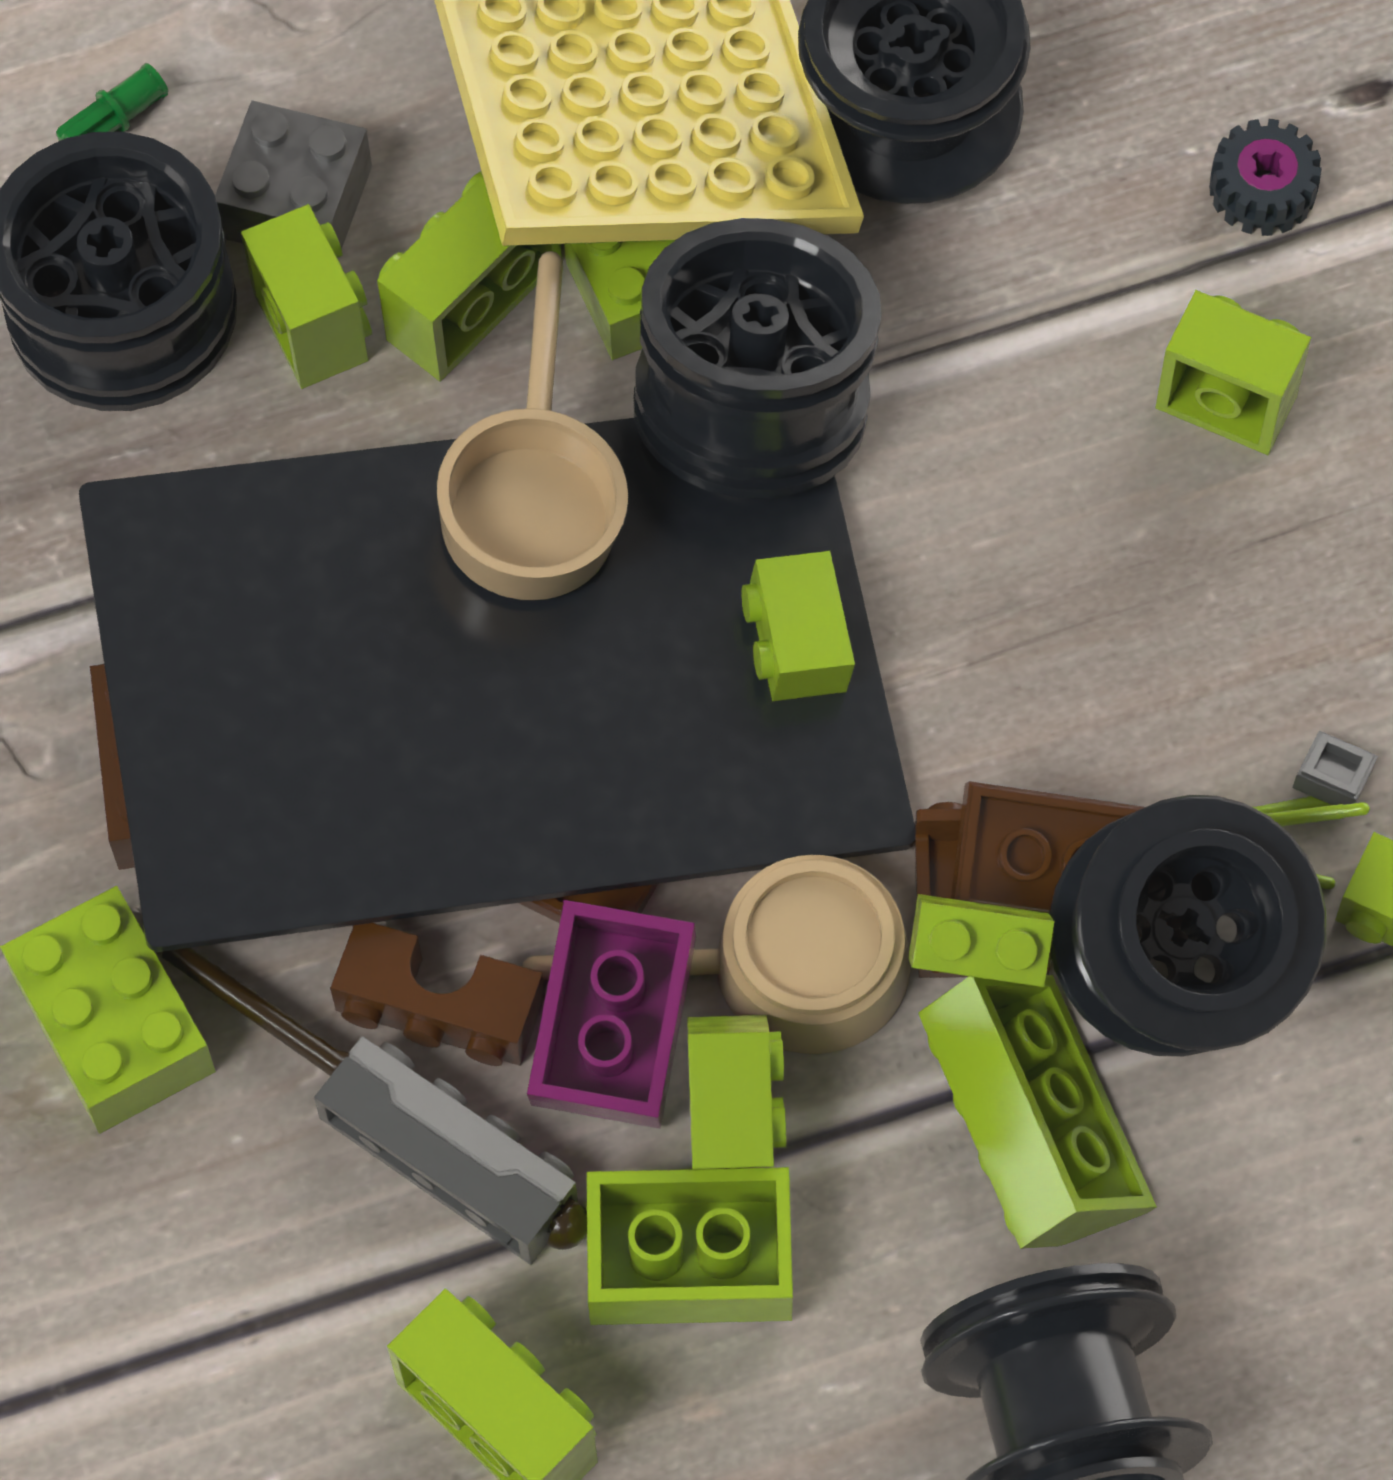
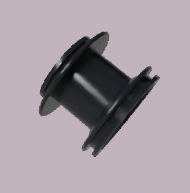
M1021 0L807 1L798 29L799 59L806 80L817 98L827 107L856 192L877 200L900 204L931 203L949 199L978 186L994 174L1010 155L1020 134L1024 114L1023 91L1020 83L1026 73L1031 50L1029 24ZM884 84L892 89L883 91L876 85ZM925 93L932 94L931 96L927 97H917Z
M1185 795L1160 800L1105 825L1087 839L1067 862L1055 887L1049 915L1054 920L1050 947L1054 971L1067 998L1083 1019L1102 1035L1128 1049L1154 1056L1184 1057L1243 1045L1269 1033L1287 1019L1308 994L1320 969L1326 944V907L1321 885L1308 856L1292 835L1270 816L1239 801L1212 795ZM1196 874L1205 876L1212 885V893L1207 901L1198 899L1192 892L1191 883ZM1153 875L1159 877L1165 885V895L1160 901H1154L1148 897V886ZM1222 915L1228 916L1236 924V936L1231 942L1224 941L1217 934V921ZM1181 917L1183 919L1181 931L1188 935V939L1173 943L1171 939L1174 930L1166 922ZM1136 924L1140 926L1142 931L1141 940H1139ZM1200 957L1210 960L1214 966L1215 975L1210 983L1201 980L1194 973V965ZM1152 958L1166 964L1168 968L1167 979L1157 972L1151 964L1150 960Z
M1095 1263L1047 1270L1020 1277L974 1294L951 1306L931 1321L924 1329L920 1339L925 1357L921 1369L924 1383L933 1390L950 1396L982 1398L997 1455L996 1459L974 1471L965 1480H1184L1183 1474L1194 1468L1206 1456L1213 1441L1211 1431L1203 1424L1187 1418L1152 1417L1135 1357L1159 1342L1169 1332L1176 1319L1175 1305L1167 1297L1163 1296L1160 1278L1153 1271L1141 1266L1123 1263Z

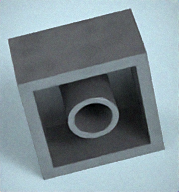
M251 100L215 194L225 239L243 243L241 231L309 204L320 225L326 222L332 225L342 249L372 168L367 128Z

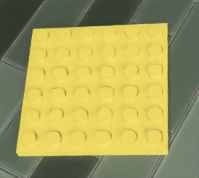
M434 0L502 246L677 240L685 233L705 225L739 218L776 219L803 225L822 234L859 233L864 215L827 107L817 98L805 78L798 51L799 25L790 0Z

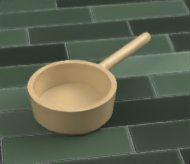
M553 251L542 254L538 262L526 409L503 411L486 417L470 426L454 441L447 451L437 480V499L442 535L454 562L462 572L483 588L501 596L520 600H542L558 597L579 588L590 580L606 561L623 525L628 505L626 477L620 461L612 448L599 434L584 423L567 415L552 411L563 260L558 253Z
M803 855L787 858L764 868L741 888L729 908L718 948L694 949L689 976L718 975L720 989L732 1013L735 1016L767 1015L769 1032L781 1031L784 1050L803 1054L832 1053L853 1047L867 1040L885 1026L895 1014L905 996L909 983L911 965L908 957L910 948L897 904L889 891L876 877L860 866L840 858L825 855ZM553 955L528 957L523 962L522 967L542 972L543 980L549 981Z

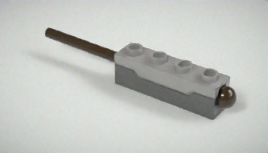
M194 948L163 951V959L330 1076L314 1096L319 1118L522 1260L532 1265L546 1245L558 1250H567L583 1241L587 1234V1213L578 1203L576 1182L572 1180L574 1173L560 1159L545 1151L538 1157L518 1143L521 1139L519 1134L510 1125L494 1115H489L484 1120L465 1107L468 1103L466 1098L446 1081L436 1078L433 1083H430L413 1071L415 1065L412 1060L392 1044L384 1042L379 1048L362 1036L349 1053L339 1051Z

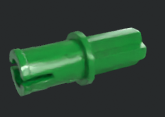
M149 63L143 64L138 71L110 91L106 92L101 89L96 92V101L58 127L56 131L58 141L91 132H115L117 129L120 132L127 131L130 127V120L159 99L168 96L169 90L166 83L153 66Z

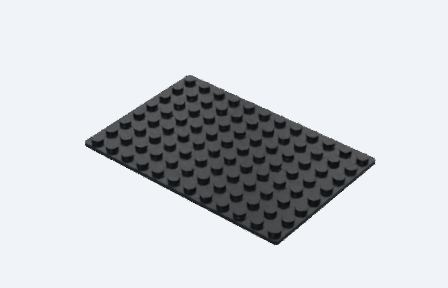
M634 418L584 423L607 442L620 461L628 488L627 512L612 549L599 571L579 588L558 597L542 600H520L491 592L475 583L462 572L449 554L442 535L437 499V480L442 461L456 439L110 479L83 484L79 490V502L147 946L155 952H163L763 870L781 860L803 855H825L843 859L902 851L911 848L915 842L914 818L835 475L825 483L798 494L770 499L732 497L710 492L686 482L661 465L643 444ZM830 551L855 661L847 692L772 701L768 679L759 680L756 674L753 646L755 641H759L756 622L747 623L745 620L741 598L742 585L750 584L755 560Z

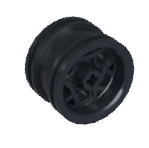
M91 132L62 139L36 152L16 168L0 188V301L16 354L26 371L48 392L71 404L99 411H134L162 404L190 390L212 371L226 351L236 325L237 292L225 248L226 240L215 194L202 172L182 153L154 138L128 132ZM180 246L185 247L173 255L168 250ZM52 290H65L58 296H45V294Z
M739 218L714 222L685 233L665 247L650 265L642 286L639 318L642 350L635 369L633 394L634 422L643 444L655 459L686 482L710 492L737 498L770 499L798 494L825 483L844 469L859 450L866 429L867 411L871 397L869 372L878 347V332L882 318L880 294L871 273L854 253L831 237L803 225L776 219Z

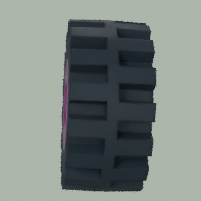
M1259 119L1250 120L1245 131L1240 125H1237L1230 130L1229 138L1223 137L1218 144L1211 169L1210 196H1214L1213 206L1217 213L1226 210L1224 221L1231 226L1237 221L1243 223L1242 232L1252 234L1255 227L1261 228L1262 236H1272L1274 227H1279L1281 232L1285 233L1292 230L1294 220L1301 224L1307 218L1309 209L1312 210L1321 178V157L1318 150L1312 151V139L1307 134L1298 138V127L1290 123L1286 129L1278 127L1279 120L1269 119L1267 126H1261ZM1257 170L1271 171L1268 175L1256 174Z

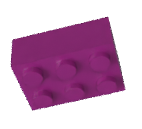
M564 900L527 1089V1096L531 1106L661 1129L697 938L695 923Z

